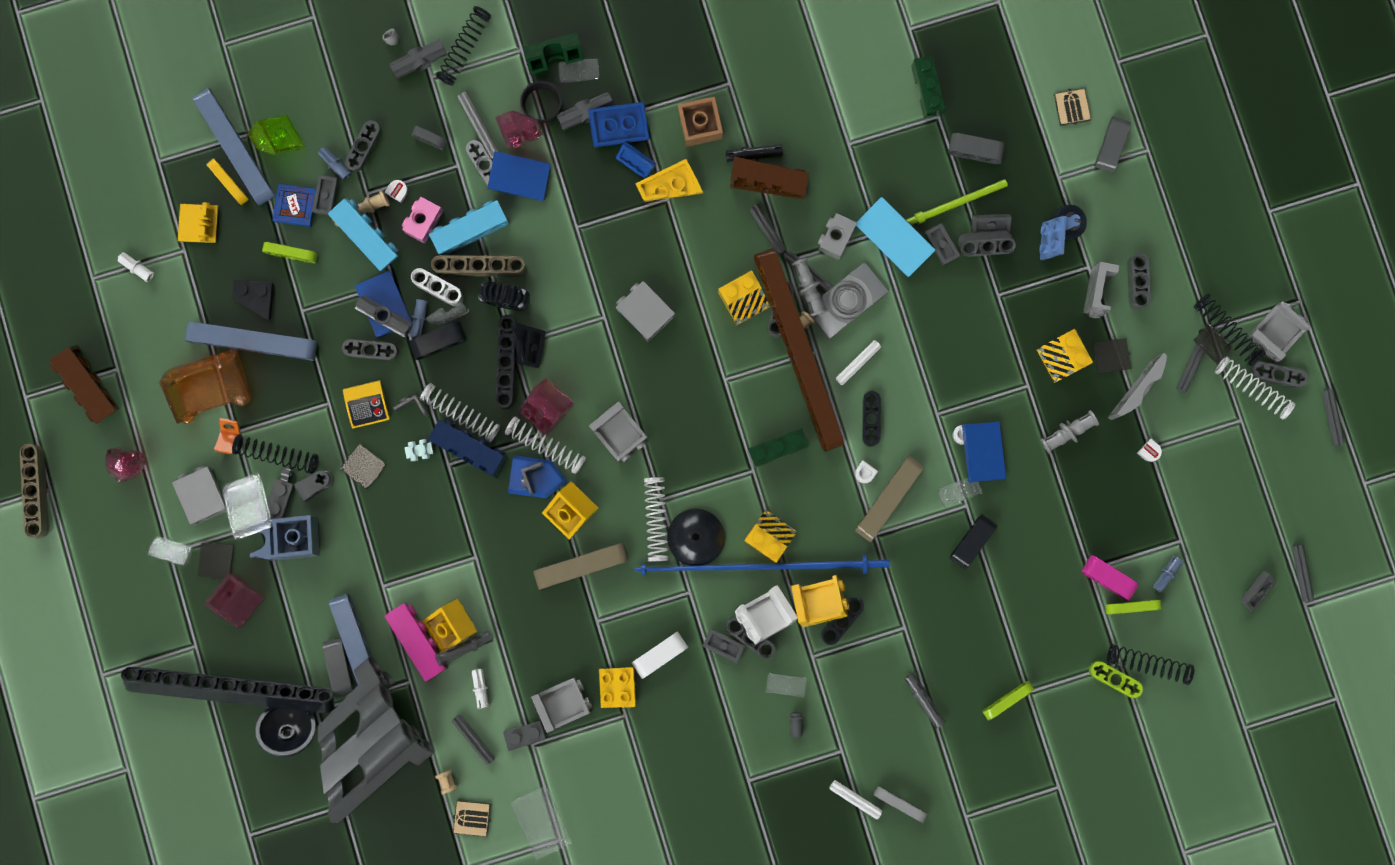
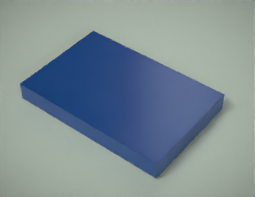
M644 102L588 109L594 148L624 144L625 142L650 140Z
M495 151L487 189L543 201L550 164Z
M390 271L355 285L359 297L365 295L412 323ZM383 312L380 315L381 321L388 318V312ZM368 317L377 338L393 332Z
M1000 422L962 425L968 482L1006 479Z

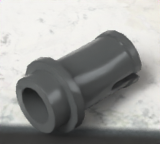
M792 712L788 717L790 719V737H802V719L804 717L801 712Z

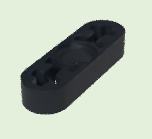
M875 391L867 392L862 401V442L868 447H873L880 441L881 398ZM870 395H873V398L877 399V401L873 403V409L877 408V411H866V408H870V402L866 400L870 397ZM868 414L876 416L877 421L875 424L867 423L866 416ZM865 427H877V430H872V435L876 437V440H873L872 443H869V440L866 439V436L870 434V429L866 430Z

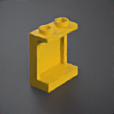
M837 575L832 576L833 579L804 587H801L799 584L791 586L798 623L802 627L848 616L849 603L843 595V591H846L845 584Z

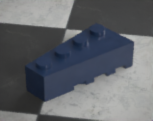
M446 419L444 422L441 420L437 422L428 438L430 442L497 479L508 460L504 456L505 452L496 447L492 450L487 447L489 443L480 438L476 441L471 438L472 434L464 429L458 431L454 428L455 424Z

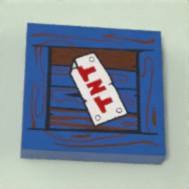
M278 184L272 221L311 227L313 219L312 207L316 189Z

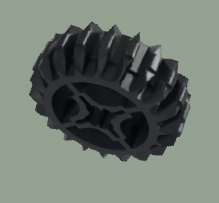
M488 281L481 283L478 291V299L481 302L503 309L524 311L530 302L529 292L514 285Z

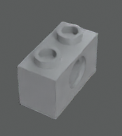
M836 213L834 218L830 217L826 225L829 229L826 235L822 233L817 243L820 245L819 251L839 260L857 223ZM838 232L841 238L834 240L831 237V233Z

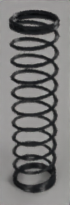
M474 6L473 11L475 13L469 14L471 20H466L467 26L462 27L464 33H459L460 39H456V45L451 46L453 52H448L449 58L444 59L446 65L440 66L443 72L439 71L436 74L439 80L450 86L455 84L452 79H457L448 74L442 67L450 68L460 74L446 60L464 67V65L455 61L449 55L455 54L468 61L467 58L458 54L453 47L460 48L464 52L471 54L470 51L462 48L457 41H462L475 48L474 45L465 41L460 34L467 35L471 39L478 41L477 38L469 35L464 28H469L475 33L482 35L480 31L472 28L467 23L471 21L485 29L484 25L471 17V15H476L482 20L489 22L492 18L491 14L481 7Z
M1206 294L1194 305L1193 308L1197 309V311H1200L1205 306L1213 302V304L1202 315V317L1206 316L1207 314L1218 308L1214 315L1207 321V323H1209L1213 319L1224 313L1223 316L1219 319V321L1213 326V328L1217 327L1219 324L1229 319V321L1218 332V334H1220L1225 329L1235 324L1234 327L1228 332V334L1223 339H1226L1234 332L1240 330L1239 333L1229 343V345H1231L1237 339L1246 335L1244 339L1234 348V350H1237L1239 347H1241L1248 341H1251L1250 344L1239 354V356H1241L1251 348L1257 346L1255 350L1245 359L1246 362L1251 357H1253L1248 362L1249 366H1253L1265 355L1266 352H1264V350H1259L1255 353V351L1258 349V344H1255L1250 347V345L1253 342V339H1248L1245 341V339L1248 336V333H1244L1239 336V334L1242 332V328L1234 330V328L1237 325V322L1229 324V322L1232 319L1231 316L1223 319L1226 315V311H1222L1219 314H1217L1221 309V305H1218L1211 309L1214 306L1216 300H1212L1205 304L1211 297V295Z
M238 434L233 441L232 453L235 455L239 454V456H242L245 453L247 458L252 456L256 460L260 457L262 462L267 459L268 463L275 461L276 465L282 463L283 467L289 465L291 469L297 466L298 471L304 468L306 473L309 472L311 474L317 468L318 454L315 453L312 455L308 471H306L309 452L306 453L303 467L299 469L298 464L302 450L298 453L297 463L294 467H291L294 448L291 450L289 462L287 465H284L287 446L283 449L281 461L277 463L276 457L280 448L279 444L276 446L274 459L270 462L269 454L272 449V442L268 446L266 458L262 460L261 454L265 441L261 443L257 458L254 457L257 439L254 440L252 453L247 456L246 450L250 443V437L246 440L245 450L242 454L239 452L242 447L243 436Z
M1111 644L1109 647L1107 664L1111 665L1115 660V666H1117L1120 652L1122 649H1125L1122 668H1125L1127 655L1132 651L1133 658L1130 663V670L1133 669L1136 654L1140 653L1141 659L1137 667L1138 672L1141 670L1143 657L1148 655L1145 674L1148 673L1150 660L1154 656L1156 663L1153 667V676L1157 672L1158 661L1163 659L1160 678L1163 677L1165 664L1169 660L1171 667L1167 676L1168 680L1171 679L1173 665L1176 662L1179 668L1176 672L1175 682L1179 680L1180 668L1183 664L1186 665L1183 684L1190 685L1193 680L1194 665L1189 664L1187 666L1186 663L1180 665L1178 661L1172 663L1171 659L1166 661L1163 657L1157 659L1156 655L1150 657L1148 653L1143 655L1140 651L1134 653L1133 649L1127 651L1125 647L1119 650L1116 644ZM1190 668H1191V673H1190V677H1189V680H1188V674H1189V671H1190Z

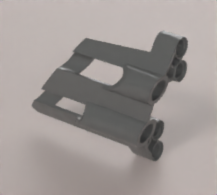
M368 657L354 670L360 684L318 726V743L322 750L321 777L324 794L327 793L328 815L331 823L342 821L408 761L421 765L434 753L433 746L427 740L421 739L418 730L409 725L404 719L400 720L393 708V699L389 692L390 687L394 685V680L386 671L381 670L378 662L372 657ZM358 710L360 723L357 732L337 749L335 729ZM359 764L364 772V780L344 796L342 778Z

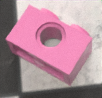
M420 197L419 201L416 200L414 202L411 215L405 218L402 230L405 234L426 244L429 234L432 233L444 211L438 205ZM426 216V220L423 223H417L418 217Z

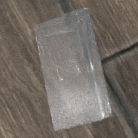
M156 536L147 554L187 566L193 547Z
M768 673L766 692L804 697L807 678Z

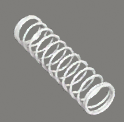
M1228 356L1225 357L1218 364V366L1215 369V373L1217 375H1219L1224 370L1228 363L1232 362L1229 371L1225 374L1223 379H1225L1235 367L1239 366L1235 376L1231 379L1230 384L1234 381L1237 375H1239L1242 371L1245 370V373L1241 381L1236 385V388L1240 386V384L1246 377L1251 375L1249 383L1245 386L1242 392H1245L1248 386L1253 381L1258 379L1255 388L1250 392L1249 397L1260 385L1264 384L1261 393L1256 397L1255 401H1257L1260 398L1264 391L1270 388V392L1268 396L1265 398V400L1262 402L1261 406H1263L1266 403V401L1271 395L1277 393L1275 400L1270 404L1268 410L1272 408L1274 403L1279 398L1283 397V401L1281 405L1275 410L1274 415L1277 414L1281 407L1289 401L1290 403L1281 412L1280 419L1284 420L1293 411L1295 407L1294 402H1291V400L1285 401L1284 395L1278 397V391L1272 392L1271 386L1265 388V382L1259 384V378H1254L1252 380L1253 374L1249 373L1246 375L1247 370H1240V364L1235 365L1233 367L1234 361L1230 360Z
M430 383L426 386V388L421 394L420 401L424 402L426 400L427 405L433 403V409H436L440 406V413L446 411V417H449L453 414V421L459 419L460 425L466 422V429L470 428L473 425L472 432L475 433L479 430V437L483 436L486 433L485 440L487 442H491L495 438L500 429L499 424H496L488 435V432L492 424L494 423V421H492L490 426L486 429V431L480 435L481 429L485 421L487 420V417H485L482 424L474 431L475 424L478 418L480 417L481 413H479L474 422L469 427H467L468 421L472 413L474 412V409H472L469 416L461 423V418L465 410L467 409L468 405H466L462 413L456 419H454L455 413L458 407L460 406L461 401H459L454 411L451 414L447 415L450 405L453 403L455 397H453L449 405L443 411H441L442 405L445 399L447 398L448 393L444 396L442 402L437 407H434L438 396L442 392V389H440L436 397L430 403H428L430 394L435 389V385Z
M516 416L513 417V419L510 421L505 430V435L507 434L508 436L512 432V439H515L519 435V443L523 442L526 439V447L532 443V450H535L539 446V454L543 453L546 450L545 458H548L553 453L552 462L556 461L559 458V466L566 461L565 469H568L573 464L572 473H575L576 475L579 472L586 459L584 455L579 459L578 463L576 464V461L580 455V453H578L574 460L571 462V464L567 467L573 449L569 452V454L563 460V462L560 463L562 455L566 449V446H564L559 455L553 460L555 452L560 442L556 444L554 449L547 456V452L553 441V438H551L546 447L540 452L541 446L546 437L545 434L542 440L539 442V444L533 449L534 443L540 430L536 433V435L530 441L529 444H527V441L533 427H531L526 436L520 441L522 432L527 423H525L522 429L519 431V433L515 437H513L515 429L520 421V419L516 418Z
M663 477L645 478V487L656 488L644 492L647 495L655 496L647 498L645 501L648 503H658L647 506L645 509L659 511L646 515L648 518L658 519L648 521L647 525L659 526L648 529L646 532L661 534L647 538L649 541L660 542L647 546L650 549H660L659 551L648 553V556H652L648 558V561H668V556L652 555L667 551V548L650 547L668 542L666 540L651 539L666 536L667 533L651 532V530L666 528V525L649 524L667 519L665 517L649 516L666 512V510L649 508L665 505V502L648 501L665 497V495L647 493L665 489V487L648 485L664 482L665 480Z

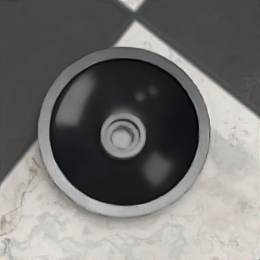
M689 509L677 515L671 522L667 541L671 553L677 560L689 566H703L715 560L721 553L725 534L721 522L715 515L703 509ZM693 534H699L700 539L694 541L692 539Z
M269 707L261 714L257 721L255 729L256 739L260 747L270 755L277 757L293 756L302 752L312 742L316 731V723L311 712ZM286 733H290V736L285 737L284 735Z

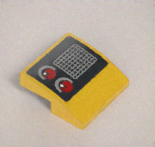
M380 380L343 389L352 429L390 420Z

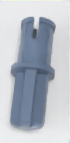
M327 147L319 150L318 154L329 165L328 168L336 172L342 181L351 175V171L343 165L341 159L336 158Z
M416 299L414 315L411 316L413 318V326L410 331L411 337L417 338L421 336L423 324L426 321L425 314L428 301Z
M1173 556L1167 566L1161 569L1162 574L1153 585V588L1158 592H1162L1169 581L1175 579V574L1184 562L1180 558Z

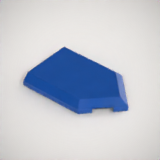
M514 455L508 493L548 498L568 481L552 460ZM543 462V467L527 472L534 491V495H530L528 488L524 489L520 478L523 477L521 470Z

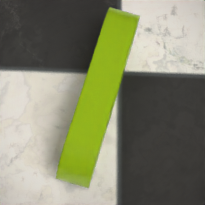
M264 242L262 252L308 263H316L318 253L270 242Z
M1161 600L1105 605L1106 615L1162 610Z
M1095 661L1090 664L1089 673L1093 678L1128 697L1138 698L1141 696L1143 687L1140 682L1104 662ZM1101 665V670L1107 672V676L1100 673L1096 675L1095 666L1099 667ZM1114 674H1118L1121 678L1118 685L1111 683V676ZM1125 682L1126 684L1131 686H1134L1135 684L1137 692H1132L1130 694L1131 690L1127 687H1124Z
M1029 681L1022 683L985 708L982 713L987 720L993 719L1034 690L1033 686Z

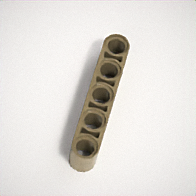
M439 255L434 257L431 262L432 269L440 276L519 277L526 272V264L518 256ZM445 262L446 265L444 269L438 270L437 264ZM464 262V268L456 270V264ZM501 262L503 264L502 268L494 270L495 263ZM476 263H484L483 268L481 270H475L474 267ZM515 263H521L522 267L520 270L515 271L512 269Z
M25 444L20 449L24 533L30 538L41 539L49 531L45 454L42 447L34 444ZM31 449H34L35 454L31 458L29 453ZM32 468H35V469H36V473H35V475L32 477V476H31V470H32ZM36 487L37 493L33 496L32 489ZM35 506L38 507V512L36 515L33 514V508ZM36 525H38L39 532L37 534L34 533V527Z
M909 455L861 520L855 532L871 542L925 466Z
M620 543L535 570L533 573L540 590L628 562L629 559L624 543Z

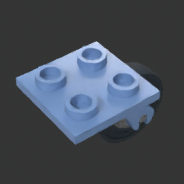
M1076 205L1063 206L1056 211L1053 219L1042 222V237L1039 248L1040 260L1064 254L1065 239H1075L1084 233L1087 219L1081 208Z

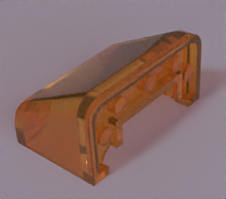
M237 349L228 350L169 369L163 373L159 381L177 424L182 422L187 424L194 421V417L199 412L231 402L235 405L238 404V406H244L252 399Z

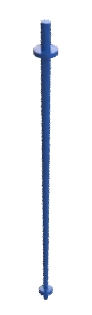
M865 554L862 555V560L672 567H645L644 563L641 564L640 568H634V571H641V575H645V571L862 568V573L867 574V568H889L890 560H867Z

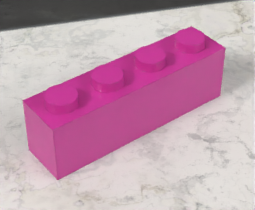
M403 603L384 617L424 681L427 682L448 669L447 663L441 666L438 665L435 654H438L436 650L438 646L432 637L429 638L426 634L427 628L425 624L417 620L415 608L411 604Z

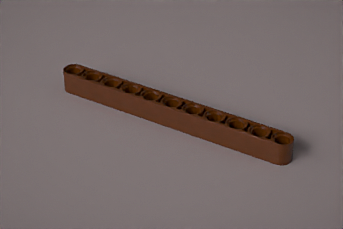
M771 248L754 254L757 270L821 447L825 452L844 445L843 436L777 253Z

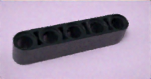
M503 315L498 322L495 402L504 410L512 408L515 400L516 347L512 327L509 329L503 328V324L507 320L516 322L511 315ZM506 339L512 340V345L509 348L502 346L503 341ZM505 358L511 359V364L508 367L502 366V360ZM504 377L510 378V383L507 386L501 385V380ZM509 396V403L501 405V397Z

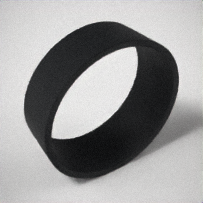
M536 81L529 84L523 90L520 104L525 115L532 121L547 123L555 119L559 114L562 98L559 90L553 84L546 81ZM544 88L555 93L559 100V108L553 116L547 119L532 118L526 111V99L534 90Z

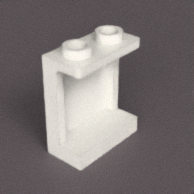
M778 585L745 605H740L735 611L738 622L743 624L748 638L753 640L755 645L792 625L798 619Z

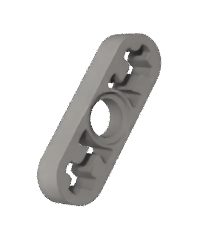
M472 140L466 145V152L488 186V174L491 171L492 160L482 144L477 140ZM472 146L479 147L478 152L481 157L477 158L475 152H471ZM482 161L490 163V167L487 170L479 168Z
M879 786L873 794L924 823L928 815Z

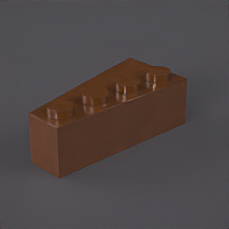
M734 156L730 188L804 200L809 173L802 169L792 170L783 166L770 165Z
M79 346L68 347L49 360L51 362L50 367L63 378L62 383L66 389H71L74 393V399L77 404L85 408L87 411L85 414L88 419L97 424L119 410L107 389L99 386L101 384L100 378L93 371L90 372V363L78 353L81 351Z

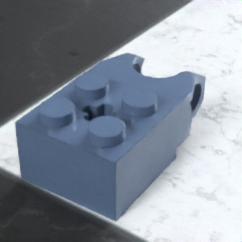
M307 515L267 520L249 527V531L260 532L265 536L264 546L260 550L250 553V558L278 561L320 556L318 518Z

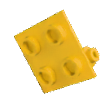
M203 202L202 205L180 204L178 241L216 243L218 205H210V203Z
M634 667L599 669L601 708L636 707Z

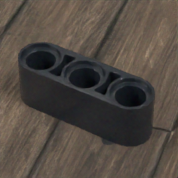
M454 322L410 340L409 345L415 360H421L465 342L467 338L461 323Z
M981 514L952 552L949 559L966 570L998 525Z
M852 597L848 599L849 610H847L848 616L846 617L847 624L845 626H839L837 619L831 620L821 632V639L824 643L828 645L836 644L864 610V603L860 598ZM854 600L858 601L860 605L859 609L855 612L850 609V603ZM832 630L835 633V639L829 642L825 639V634L827 631Z

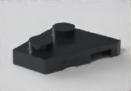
M234 280L232 299L265 319L270 320L274 284Z
M513 322L511 327L519 364L539 368L546 331Z

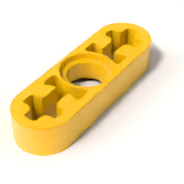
M214 158L206 164L241 206L249 200Z

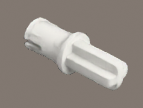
M125 252L118 256L119 263L128 268L130 273H135L145 280V282L151 281L154 277V272L143 266L141 261H136Z
M472 670L474 689L472 690L475 691L477 709L489 707L486 690L488 686H485L483 670Z

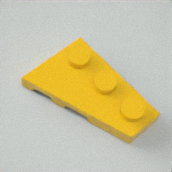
M687 159L635 183L644 202L703 194Z

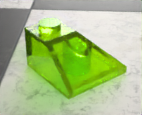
M287 115L258 120L247 133L257 150L272 155L305 148L304 143Z

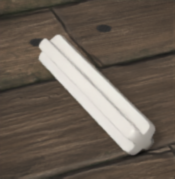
M874 340L836 377V381L840 385H844L881 348V345Z
M836 780L831 783L830 790L875 819L881 816L882 810Z

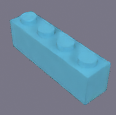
M344 198L328 215L379 271H383L399 257L397 247L392 242L388 243L384 239L385 234L379 228L375 229L371 225L372 220L365 213L362 215L357 210L359 206L353 199L348 200Z
M491 200L478 210L472 209L468 211L466 216L462 218L452 219L444 227L438 226L434 228L429 236L438 254L447 256L509 225L498 201Z

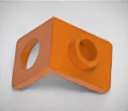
M220 418L221 432L214 450L216 452L233 454V441L238 434L241 435L238 421ZM225 424H230L234 428H228Z

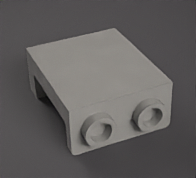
M1099 262L1091 269L1083 312L1089 314V317L1100 318V316H1104L1111 311V306L1101 304L1105 279L1109 280L1118 273L1119 265Z
M642 281L640 284L637 282L630 289L631 293L627 297L622 296L617 301L616 310L649 342L675 317V313Z
M1284 302L1276 304L1247 336V339H1253L1252 343L1254 345L1258 344V348L1266 352L1265 355L1274 363L1281 361L1286 356L1285 353L1305 331L1311 328L1306 318L1296 314L1293 311V307Z
M619 401L589 425L591 430L618 462H626L633 456L631 452L636 448L640 450L647 444V435L644 434Z
M205 465L194 469V473L189 475L188 473L182 474L177 477L176 481L172 482L190 525H198L231 510L229 503L223 499L212 472L214 470L212 467H206Z
M576 677L571 678L531 697L546 733L591 713L592 705L589 698H585L582 693L585 689L580 679L577 680Z

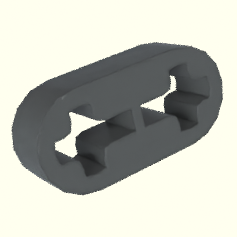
M418 126L414 127L411 134L417 140L440 150H444L447 140Z

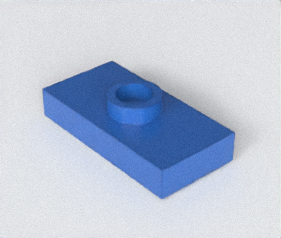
M627 142L622 145L616 156L617 160L644 179L650 176L656 165L654 161Z

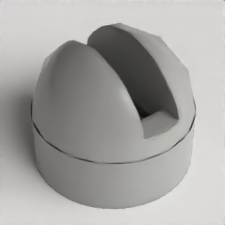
M389 29L384 33L382 39L389 45H396L399 42V35L394 29Z

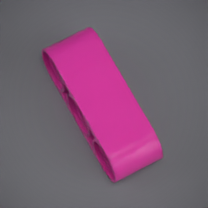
M1093 555L1090 556L1081 571L1084 575L1126 601H1130L1139 586L1137 582Z

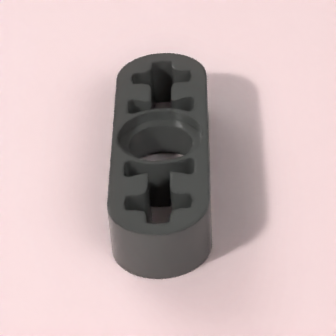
M373 120L364 123L346 157L345 164L351 172H359L363 169L381 134L380 126ZM374 126L376 132H371V134L369 135L370 132L368 131V128H372ZM361 142H367L368 149L360 151L358 145ZM357 152L359 155L363 156V158H361L360 156L357 158V155L354 153ZM357 158V162L359 163L358 166L354 165L352 167V164L350 162L355 161Z
M348 339L342 344L343 353L351 358L393 361L398 357L399 353L394 344L386 342ZM353 344L354 347L361 348V355H359L360 351L352 350V353H350L347 347ZM368 345L375 347L373 355L365 353V348ZM389 347H391V350L394 351V353L390 354V357H388L386 353H381L380 349L388 350Z
M1258 362L1250 369L1253 378L1288 387L1299 388L1308 381V376L1303 370L1266 362ZM1260 366H1261V370H1263V371H1269V370H1270V372H1269V374H1268V373H1263V374H1260V375H1259V372L1256 371V369H1257V368H1260ZM1276 370L1283 372L1284 377L1282 380L1275 378L1274 373ZM1299 375V378L1302 379V381H1300V382L1297 383V380H1296V379H1288V378H1289V376L1295 377V376Z

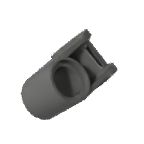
M317 471L309 477L298 481L294 486L302 500L306 502L330 487L334 482V477L328 471ZM321 476H326L324 479L325 483H320Z

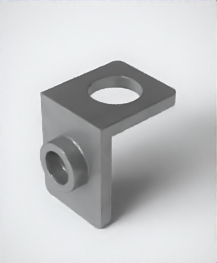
M416 395L411 398L410 396L404 397L399 401L400 404L393 407L394 411L399 412L416 402L423 415L429 416Z
M543 462L521 470L523 477L520 478L524 489L528 488L530 495H534V491L527 472L543 467Z

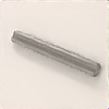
M463 92L458 95V99L489 157L493 160L494 152H498L468 94Z

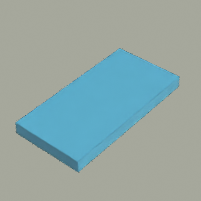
M883 197L856 222V226L908 277L936 251Z

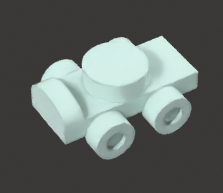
M427 439L419 440V445H416L415 441L408 442V447H405L406 459L410 458L411 462L418 461V457L429 459V455L433 454L432 443H427Z

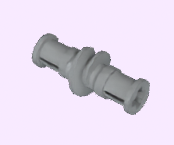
M803 258L793 262L791 265L795 268L798 276L797 279L801 284L797 287V289H802L798 295L805 296L806 303H808L812 313L810 316L816 317L826 313L827 310L824 309L820 299L821 296L816 288L820 282H814L813 275L807 264L808 259Z
M1091 410L1088 411V414L1074 420L1071 424L1067 420V426L1064 423H1060L1061 430L1055 431L1054 434L1045 439H1040L1046 452L1050 454L1053 449L1066 444L1070 439L1078 442L1077 435L1083 434L1094 425L1098 426L1099 422Z

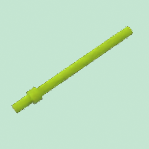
M1004 179L926 212L920 211L914 214L913 217L906 219V221L910 225L916 223L919 225L926 222L928 218L1007 187V181Z

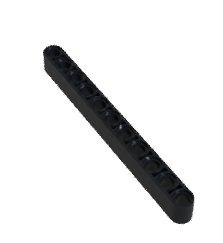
M133 666L127 667L121 672L125 689L129 692L317 713H329L335 707L332 690L324 687Z

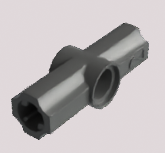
M438 39L424 47L419 46L411 49L406 56L390 63V67L396 78L399 79L414 71L420 72L430 66V63L448 54L441 40Z
M606 92L591 100L584 99L576 103L573 108L559 113L557 118L563 131L580 123H589L588 109L614 106L611 96Z
M362 295L356 303L355 309L403 338L410 333L413 323L392 312L387 307L380 305L365 295ZM383 312H388V318L381 321L380 315Z

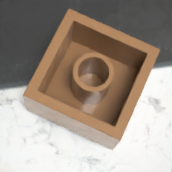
M715 97L678 104V114L686 147L723 139Z

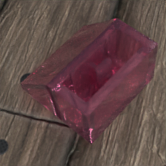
M514 110L495 117L507 148L519 147L522 145V142L527 140L534 141L540 135H543L537 120Z
M545 378L533 388L518 412L547 436L567 415L574 403Z
M228 573L204 605L219 617L240 628L265 597L235 573Z

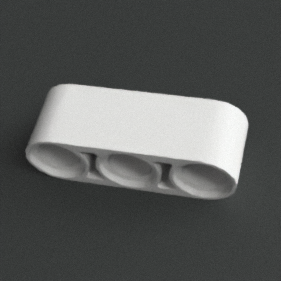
M417 268L412 272L411 280L418 288L451 306L462 304L464 296L454 285L421 268ZM420 274H424L425 280L420 283L417 282V277ZM435 284H442L440 291H433ZM453 292L459 294L455 301H451L449 298Z
M677 631L633 661L632 665L643 679L686 650L688 646Z

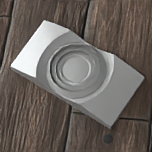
M863 263L821 296V302L827 312L812 318L826 336L831 339L889 291L866 263ZM808 307V308L806 309V311H807V312L809 313V315H810V314H812V313H811V311H810V308Z
M1165 353L1154 357L1108 416L1110 420L1123 416L1142 404L1143 398L1152 388L1155 381L1162 377L1167 361Z

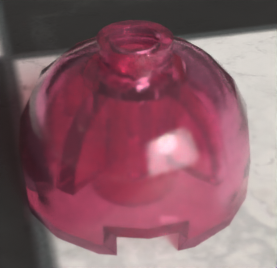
M111 448L107 450L105 455L107 472L120 482H127L138 477L143 471L146 462L145 455L136 450H131V453L123 452L122 448Z

